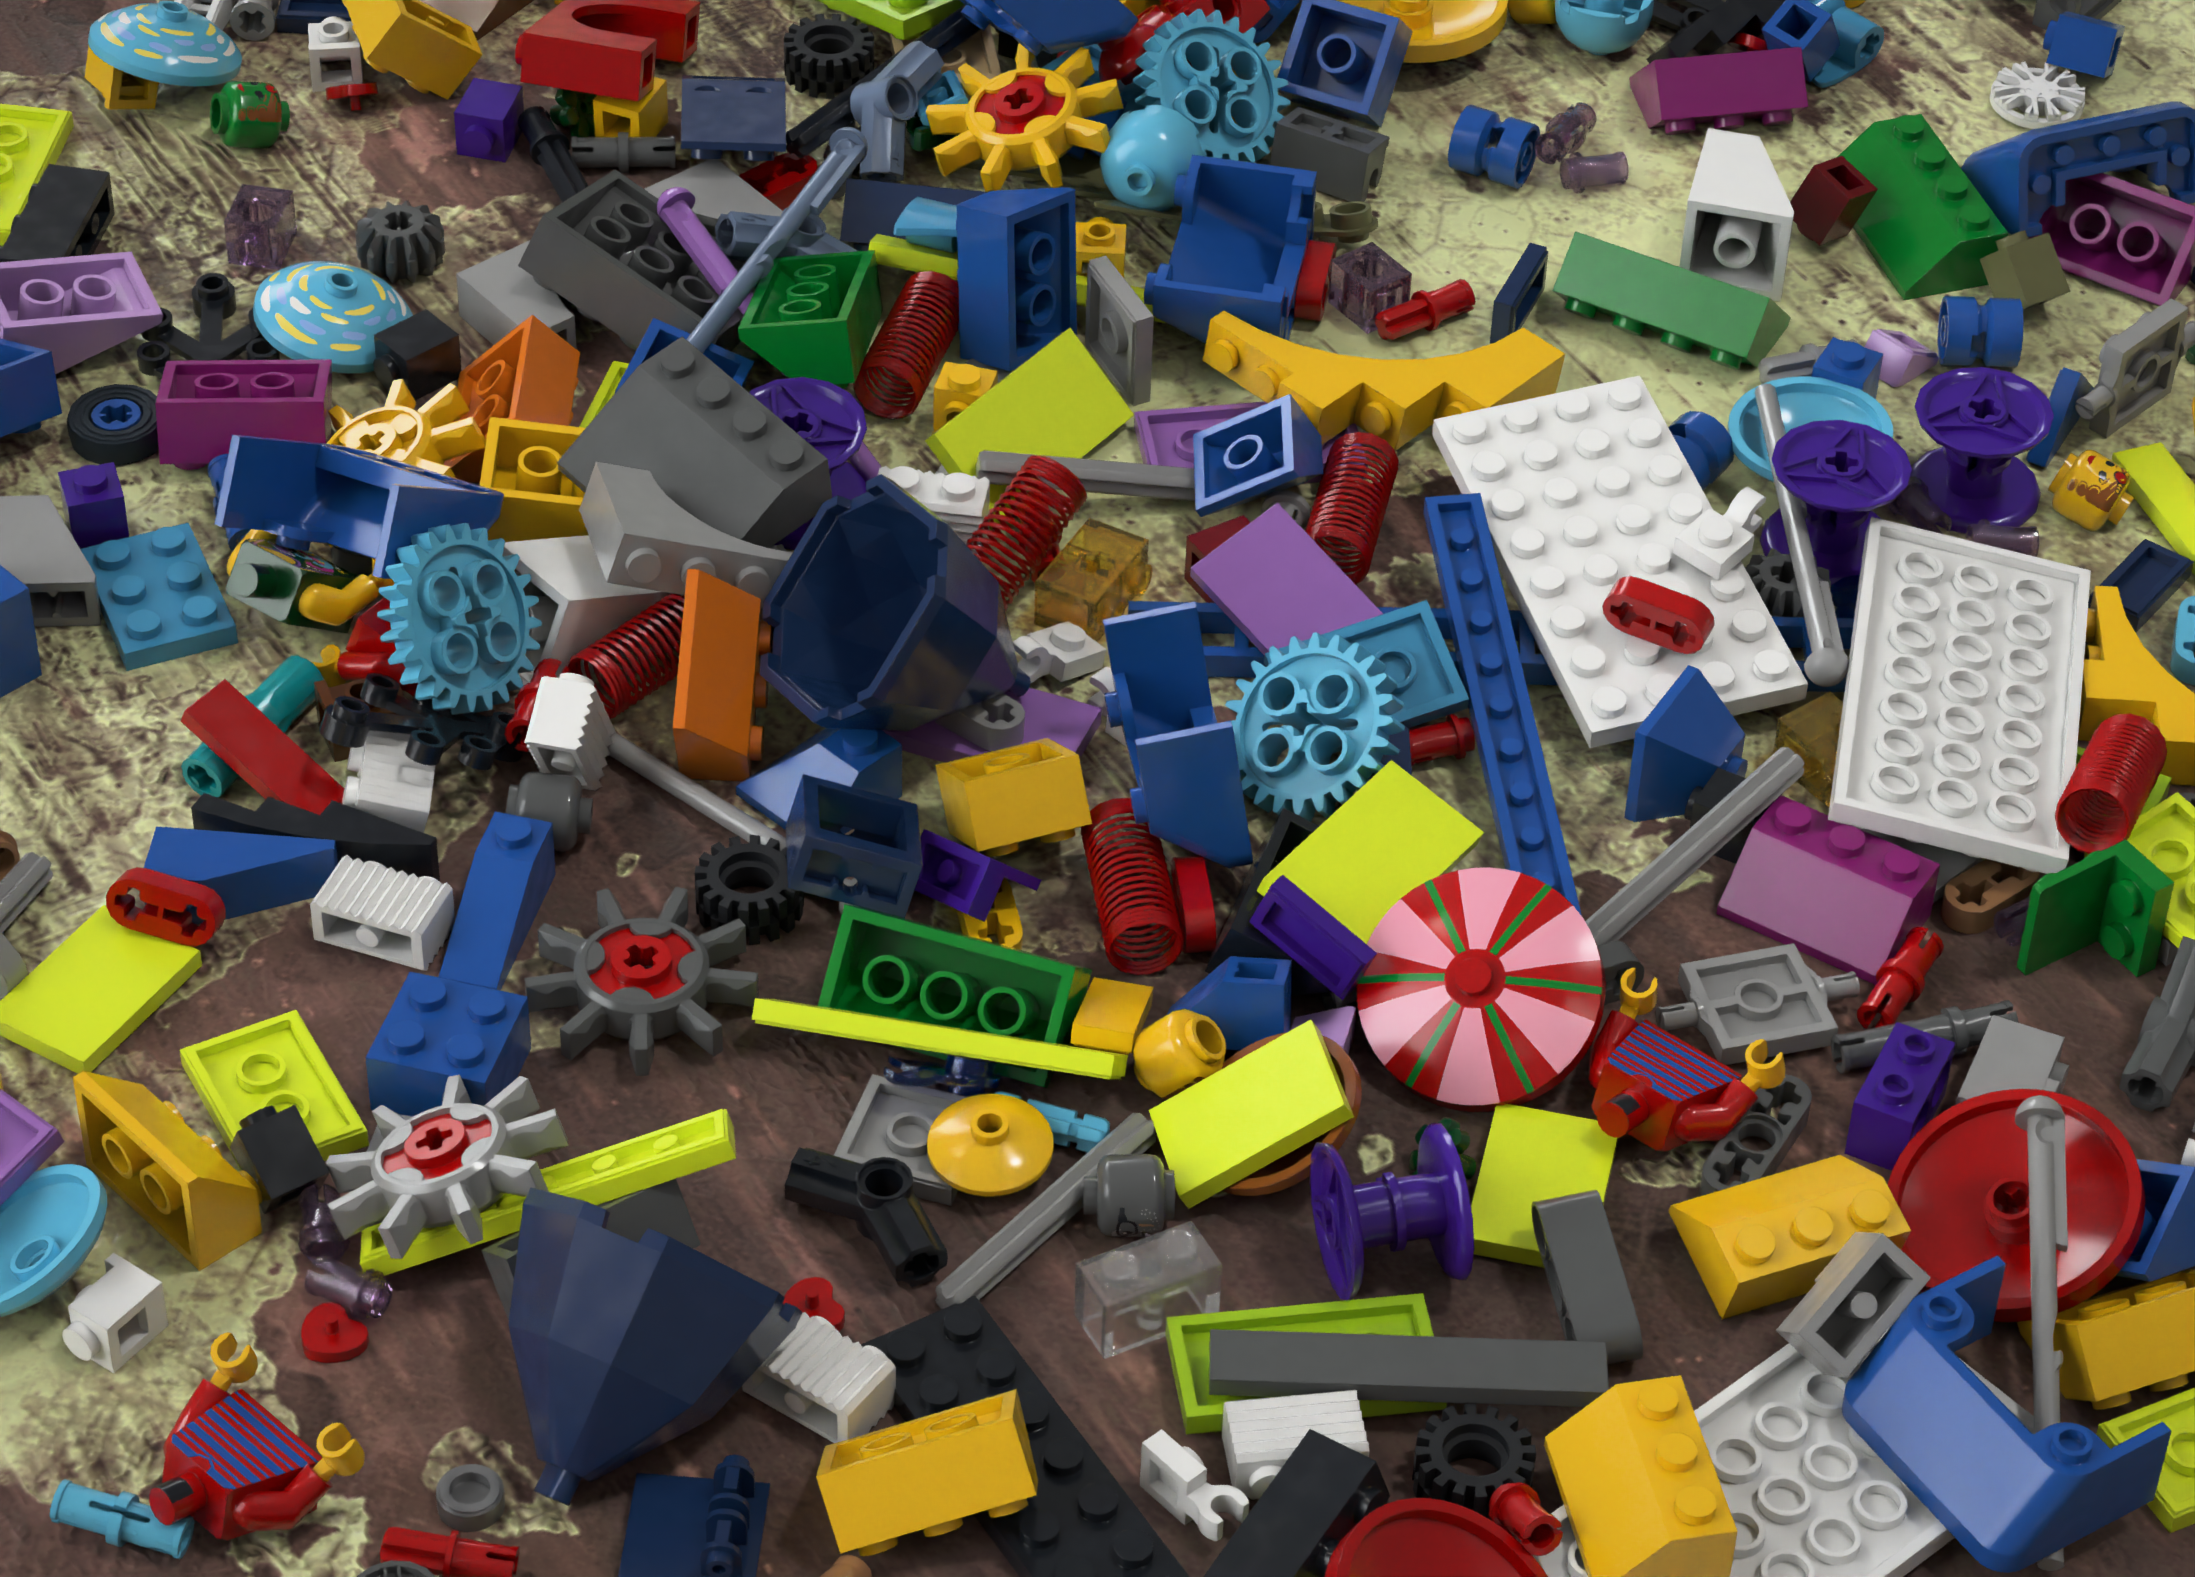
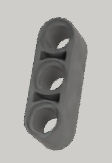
M1591 1190L1532 1202L1531 1213L1534 1233L1565 1340L1606 1342L1607 1366L1642 1359L1643 1342L1638 1317L1598 1191Z

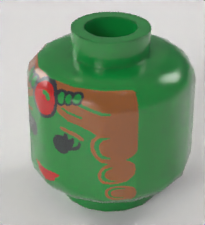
M231 81L224 85L220 93H215L212 97L210 105L211 129L214 134L220 135L221 140L228 147L271 148L276 143L280 132H286L289 127V105L287 101H281L277 89L270 83Z

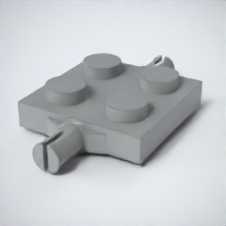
M2171 298L2152 312L2144 313L2135 324L2119 335H2112L2105 342L2099 355V361L2102 364L2098 384L2095 385L2094 390L2076 401L2078 404L2075 405L2076 411L2082 418L2090 419L2089 429L2107 438L2171 393L2179 361L2186 354L2187 350L2195 345V321H2189L2185 325L2188 307Z
M1794 943L1680 964L1678 983L1688 1002L1657 1007L1655 1010L1656 1023L1658 1027L1665 1031L1694 1026L1706 1037L1717 1061L1724 1065L1745 1062L1746 1049L1751 1043L1759 1039L1767 1041V1057L1776 1056L1780 1052L1788 1054L1831 1046L1832 1036L1838 1033V1026L1827 1007V1002L1858 997L1860 994V984L1858 977H1855L1856 973L1853 971L1824 978L1817 976L1804 963Z

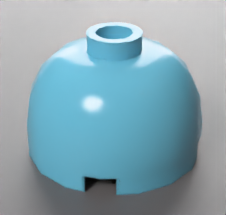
M1555 0L1556 22L1565 38L1582 50L1594 55L1616 53L1635 45L1648 29L1653 15L1654 0Z
M1147 105L1144 110H1135L1133 112L1130 110L1122 114L1109 131L1110 140L1106 151L1101 153L1099 161L1103 180L1112 195L1120 202L1149 210L1168 211L1176 207L1174 206V190L1178 174L1187 175L1192 155L1207 157L1206 149L1202 152L1201 143L1197 139L1199 132L1195 125L1178 111L1160 105Z

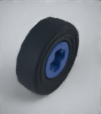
M124 384L98 387L81 395L71 405L67 417L68 434L73 449L84 459L97 464L114 462L116 466L136 463L153 455L159 449L155 405L157 396L150 390L136 385Z

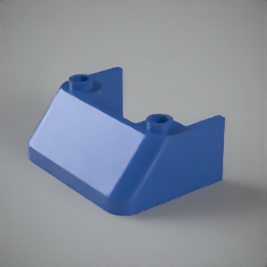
M960 0L965 5L961 13L978 28L984 31L988 25H991L1013 36L1016 41L1036 56L1041 50L1054 54L1124 38L1139 21L1119 0Z
M232 435L214 525L270 532L277 535L275 544L296 550L309 551L311 542L328 543L375 558L372 576L391 579L385 570L386 566L401 563L396 550L399 547L412 545L411 536L428 532V528L447 524L452 526L462 523H469L470 530L484 527L489 531L500 517L504 494L493 489L356 448L334 444Z
M1196 602L1103 619L1115 690L1104 693L1110 727L1122 726L1138 787L1129 789L1136 824L1147 822L1150 834L1229 869L1253 864L1233 726L1231 720L1217 723L1211 701Z
M1997 1255L1913 1298L1848 1380L1842 1402V1413L1846 1422L1976 1561L1990 1570L2010 1573L2020 1571L2153 1501L2171 1430L2164 1422H2161L2110 1449L2093 1431L2079 1424L2068 1422L2056 1423L2032 1434L1954 1353L1991 1334L2006 1263Z

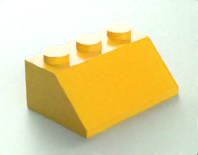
M82 1071L73 1077L86 1165L199 1271L262 1233L259 1204L262 1203V1193L254 1178L244 1170L238 1172L223 1158L219 1148L211 1138L206 1135L200 1137L185 1124L181 1113L174 1104L167 1100L161 1102L143 1084Z
M1842 1155L1833 1156L1671 1205L1668 1211L1721 1319L1807 1294L1816 1284L1814 1280L1855 1232L1883 1233L1900 1249H1902L1911 1232L1884 1177Z
M2185 1269L2151 1282L2144 1281L2098 1295L2058 1313L2053 1332L2054 1351L2061 1350L2063 1352V1364L2059 1370L2060 1392L2065 1399L2091 1401L2093 1409H2107L2132 1401L2130 1391L2148 1385L2150 1391L2157 1392L2178 1388L2189 1383L2187 1373L2195 1371V1270ZM2032 1320L2017 1322L2021 1336L2032 1350Z
M1681 1375L1615 1384L1545 1436L1544 1447L1588 1577H1730L1738 1531Z
M1017 1389L827 1445L824 1448L816 1475L840 1554L858 1549L860 1556H870L887 1551L898 1544V1536L923 1530L925 1537H933L951 1532L963 1525L962 1517L988 1510L989 1516L993 1518L1018 1512L1028 1506L1027 1498L1037 1495L1038 1476Z

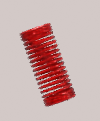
M934 271L918 272L909 277L869 348L857 379L853 383L857 399L867 410L877 416L888 419H902L913 414L958 331L959 288L956 281L945 274ZM922 282H932V283L940 284L941 286H943V287H945L946 289H948V290L955 296V298H954L949 292H947L946 290L940 288L939 286H935V285H931V284H927V283H922ZM925 287H926V288L938 290L939 292L945 294V295L954 303L955 307L949 302V300H948L947 298L943 297L942 295H940V294H938V293H936V292H934V291H930V290H926V289H915V288H925ZM917 293H925V294H929V295H934L935 297H937V298L941 299L942 301H944V302L948 305V307L951 309L952 313L950 312V310H949L943 303L939 302L938 300H936V299H934V298H932V297L925 296V295H920V294H917ZM910 299H924L931 301L940 306L948 314L949 318L939 308L935 307L930 303ZM913 304H918V305H922V306H927V307L931 308L932 310L938 312L939 315L945 320V323H944V322L941 320V318H940L938 315H936L935 313L929 311V310L926 309V308H922V307H918V306H913ZM917 311L927 313L928 315L934 317L939 323L935 322L934 320L930 319L924 314L917 313ZM913 329L918 330L919 332L925 334L926 336L920 335L919 333H917V332L914 331ZM909 334H911V335H913V336L919 338V339L922 340V341L916 340L915 338H913V337L910 336ZM907 340L913 342L914 344L918 345L919 347L914 346L913 344H911V343L908 342ZM904 346H907L908 348L914 350L915 352L910 351L909 349H907V348L904 347ZM875 367H877V369L881 372V374L884 377H886L893 383L912 388L903 389L897 386H893L881 377V375L877 372ZM882 367H884L888 372H890L897 378L907 380L909 383H905L894 379L893 377L888 375ZM872 372L875 374V376L879 379L880 382H882L889 388L899 392L912 394H898L889 391L888 389L879 384V382L873 376ZM869 378L873 381V383H874L879 389H881L882 391H884V392L887 393L888 395H891V396H894V397H897V398H901V399H908V398H911V399H909V400H896V399H892V398L886 397L885 395H883L882 393H880L879 391H877V389H876V388L873 386V384L870 382ZM866 384L870 387V389H871L876 395H878L879 397H881V398L884 399L885 401H889V402H892V403H895V404H907V405H905V406H893V405H890V404H887V403L882 402L881 400H879L878 398H876V397L870 392V390L867 388Z
M1364 432L1345 434L1336 439L1331 446L1305 530L1327 555L1347 561L1359 559L1354 562L1345 563L1334 561L1338 566H1356L1354 568L1341 569L1344 573L1355 572L1347 574V576L1356 585L1362 582L1369 572L1399 463L1395 450L1386 440L1374 434ZM1353 444H1365V445H1370V446H1372V447H1375V448L1379 449L1382 453H1380V452H1378V451H1376V450H1374V449H1372V448H1370V447L1357 446V445L1349 446V447H1345V446L1353 445ZM1351 450L1368 451V452H1370V453H1373V454L1379 456V457L1386 463V465H1385L1380 459H1378V458H1376V457H1374V456H1372V455H1370V454H1368V453H1361V452H1354V451H1353V452H1347V453H1343V452L1351 451ZM1350 456L1366 457V458H1368V459H1371V460L1377 462V463L1385 470V472H1384L1378 465H1376V464H1374V463H1372V462H1370V461H1368V460H1366V459H1359V458H1346V459H1342V458L1350 457ZM1349 462L1364 463V464H1366V465H1368V466H1371V467L1375 468V469L1383 476V478H1382L1376 471H1374V470H1372V469H1370V468H1368V467H1366V466H1363V465H1356V464L1340 465V464L1349 463ZM1348 468L1362 469L1366 472L1373 474L1380 482H1378L1374 477L1360 471L1340 470ZM1347 474L1359 475V476H1362V477H1364V478H1366V479L1371 480L1373 483H1370V482H1368V481H1366V480H1363V479H1361V478L1350 477V476H1345V475H1347ZM1349 522H1354V523H1357V524H1359V525H1353V524H1351V523H1349ZM1331 537H1335V538H1338V539H1341V540H1346V541H1348V542H1350V543H1352V544L1344 543V542H1339V541H1337V540H1335V539H1333V538H1331ZM1323 538H1325L1326 540H1328V541H1330V542H1332V543H1334V544H1336V545H1338V546H1343V547H1348V548H1357V549L1346 550V549L1336 548L1335 546H1333V545L1327 543ZM1322 545L1328 547L1329 549H1331V550H1333V551H1335V552H1340V553H1345V554H1356V553H1360V554H1358V555H1353V556L1338 555V554H1334V553L1330 552L1329 550L1325 549Z
M1033 455L1027 458V461L1021 466V470L1017 472L1016 478L1011 480V484L1006 487L1005 493L1000 495V499L995 502L994 508L989 510V514L984 517L983 523L978 525V529L973 532L972 538L967 540L966 546L970 550L977 551L978 554H973L980 561L989 565L1011 583L1009 584L989 571L1003 588L1001 595L1005 611L1008 609V604L1013 603V597L1018 596L1019 589L1024 588V582L1029 581L1030 574L1035 573V566H1039L1041 559L1046 558V551L1051 550L1052 543L1057 542V536L1062 535L1063 528L1068 527V521L1073 520L1074 513L1079 512L1080 507L1083 506L1087 499L1085 487L1078 477L1059 462L1046 456ZM1038 476L1058 486L1069 497L1060 494L1054 488L1045 484ZM1015 488H1018L1022 493L1016 492ZM1027 491L1035 494L1044 503L1056 509L1061 516L1053 513L1044 504L1032 498ZM1010 496H1014L1016 501L1011 500ZM1022 499L1029 501L1035 508L1051 517L1055 523L1048 521L1039 512L1027 506ZM1017 507L1024 509L1029 515L1045 524L1050 531L1042 528L1031 518L1022 514ZM999 511H1003L1005 516L1000 515ZM1012 515L1019 517L1024 523L1038 531L1044 538L1037 536L1026 526L1016 521ZM994 519H997L1000 522V524L995 523ZM1006 522L1011 523L1022 533L1032 538L1039 546L1031 543L1021 534L1011 529ZM1000 529L1006 531L1013 538L1027 546L1032 553L1024 550L1016 542L1006 537ZM983 534H986L989 539L984 538ZM995 537L1021 553L1027 561L1019 558L1011 550L1001 545ZM989 545L996 547L1009 558L1016 561L1021 568L1013 565L1003 556L996 553ZM984 553H987L994 557L997 561H999L1004 566L1009 568L1016 576L1006 572L998 564L991 561Z
M670 593V595L663 597L662 600L655 602L654 605L626 621L625 624L618 626L617 629L610 631L609 634L596 640L595 643L571 656L568 662L570 672L583 675L581 671V660L583 659L586 676L594 682L588 666V662L591 663L600 685L614 699L615 705L606 699L594 682V687L600 699L606 704L604 708L610 719L620 715V713L629 709V706L635 705L637 701L644 699L645 696L650 695L653 691L658 690L659 687L666 685L668 681L673 680L677 676L678 667L676 663L679 664V658L674 655L670 645L679 656V642H681L683 620L679 610L682 612L684 610L685 595L680 596L679 594ZM672 615L677 619L679 626L673 621ZM664 620L669 623L673 633L666 627ZM657 625L661 627L665 637L658 631ZM650 630L655 634V637L658 640L660 646L658 645L657 641L651 636ZM642 634L647 638L652 650L644 642ZM618 639L622 641V645L618 643ZM635 640L640 644L644 654L655 667L656 672L651 669L650 664L645 658L644 654L636 646ZM627 644L632 648L639 663L647 671L649 677H647L643 673L641 666L639 665L635 657L629 652ZM603 649L607 651V655L603 653ZM662 649L670 657L672 663L666 660L665 654L662 651ZM620 650L625 654L631 667L639 675L641 682L636 679L627 661L621 656ZM654 653H655V654L657 655V657L662 661V663H663V665H664V668L659 665V663H658V661H657V658H656V656L654 655ZM612 654L618 659L623 671L631 679L633 686L628 683L624 673L614 662ZM601 674H602V675L604 676V678L606 679V681H607V683L609 684L610 688L606 685V683H605V681L603 680Z
M2119 714L2104 720L2094 731L2084 754L2057 803L2055 811L2057 830L2065 842L2076 850L2088 854L2098 850L2103 851L2130 837L2147 798L2162 771L2167 756L2165 738L2158 727L2149 720L2133 714Z
M1131 798L1111 799L1091 809L1092 824L1081 826V838L1087 857L1086 862L1090 872L1106 956L1111 965L1121 972L1133 975L1152 974L1165 969L1175 962L1183 950L1184 942L1173 898L1174 894L1168 876L1169 872L1163 854L1162 842L1159 837L1150 834L1147 822L1143 823L1146 826L1135 823L1117 825L1104 830L1095 838L1096 834L1108 825L1119 821H1135L1134 816L1117 817L1102 823L1094 830L1095 826L1108 817L1124 813L1134 814ZM1136 828L1147 832H1119L1117 834L1105 838L1097 845L1098 841L1101 840L1104 836L1118 829ZM1136 835L1144 837L1143 839H1122L1102 848L1109 841L1121 836ZM1136 842V844L1132 846L1110 850L1111 848L1124 843ZM1136 857H1140V859L1137 861H1129L1122 864H1114L1119 861H1127ZM1135 865H1143V866H1141V867H1139V868H1135V869H1128V870H1125V871H1116V870H1119V869H1121V868H1128V867H1132V866H1135ZM1138 872H1144L1142 875L1132 876L1126 879H1117L1124 875H1131ZM1137 880H1145L1144 882L1138 884L1119 886L1124 883H1131ZM1148 887V888H1146V889H1144V890H1141V891H1135V892H1131V893L1120 894V893L1125 892V891H1127V890H1133V889H1137V888ZM1140 895H1148L1147 897H1144V898H1141V899H1135V900H1132V901H1123V900L1128 899V898H1131V897H1136V896H1140ZM1150 902L1149 904L1144 905V906L1135 907V908H1126V907L1131 906V905H1136V904H1139V903ZM1152 923L1156 924L1153 927L1141 931H1126V929L1131 927H1142ZM1163 925L1165 926L1156 934L1144 938H1126L1123 936H1119L1120 934L1142 935L1155 931ZM1169 930L1166 936L1157 942L1144 946H1129L1116 941L1120 940L1127 943L1146 942L1158 938ZM1171 937L1167 944H1165L1157 950L1148 953L1132 954L1119 949L1123 948L1127 950H1146L1152 947L1159 946ZM1171 946L1170 950L1162 956L1148 961H1132L1119 956L1144 958L1159 954Z

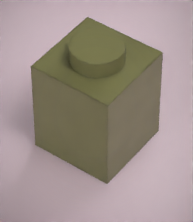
M2025 230L1995 241L1998 251L1980 259L1993 297L2020 299L2023 310L2038 306L2071 292L2049 232L2028 239Z

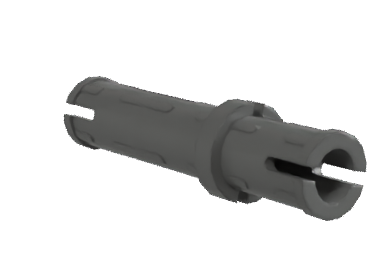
M2009 1000L2000 1001V1003L1960 1010L1957 1006L1942 1008V1014L1901 1022V1024L1955 1042L1953 1056L1966 1054V1048L1981 1043L1993 1015L2014 1022H2018L2016 1011L2007 1014V1011H2012L2014 1006ZM1895 1024L1833 1035L1831 1038L1833 1061L1842 1060V1062L1836 1065L1838 1072L1844 1074L1849 1073V1071L1873 1066Z

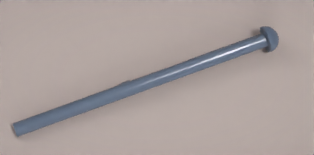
M843 127L831 135L829 139L830 154L686 340L700 352H705L757 282L769 274L774 266L773 260L787 245L809 214L812 213L819 216L855 167L865 159L868 152V143L863 133L858 129Z

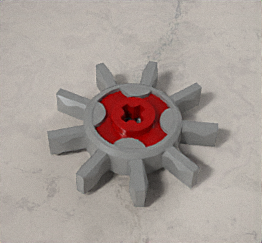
M460 1074L447 1078L441 1106L421 1112L408 1120L386 1106L380 1105L372 1111L384 1139L377 1151L330 1155L326 1162L338 1193L349 1192L327 1204L340 1235L346 1240L383 1220L378 1230L390 1258L394 1259L403 1258L423 1228H436L455 1224L457 1230L470 1244L483 1240L480 1213L496 1203L505 1193L527 1197L530 1188L549 1192L537 1161L526 1159L568 1146V1138L556 1109L533 1115L540 1109L529 1079L523 1076L516 1078L484 1106L472 1104Z

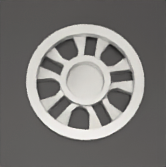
M2024 61L2020 65L2014 63L2012 70L2004 67L2002 71L1997 73V78L1991 87L1990 102L1993 109L2005 120L2021 127L2038 129L2077 121L2084 110L2085 87H2080L2076 83L2077 76L2070 74L2071 71L2065 70L2060 74L2057 72L2058 66L2052 65L2049 67V64L2046 62L2044 69L2028 68ZM2018 107L2021 111L2025 113L2023 115L2012 109ZM2057 108L2065 110L2068 113L2062 115V113Z

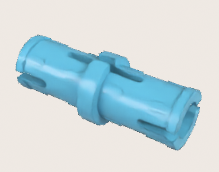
M67 1479L62 1480L59 1484L50 1508V1519L54 1523H64L104 1535L106 1543L117 1547H122L128 1542L172 1555L173 1558L179 1560L183 1558L189 1547L195 1524L193 1517L188 1516L174 1524L164 1525L155 1517L151 1506L139 1503V1496L123 1491L119 1496L74 1484Z

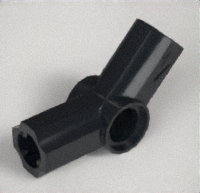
M799 1147L791 1161L788 1178L785 1183L786 1200L855 1220L858 1231L864 1237L874 1241L896 1281H903L911 1287H915L932 1281L934 1275L940 1269L947 1266V1250L913 1192L912 1172L904 1162L896 1158L879 1157L861 1164L807 1147L805 1149Z

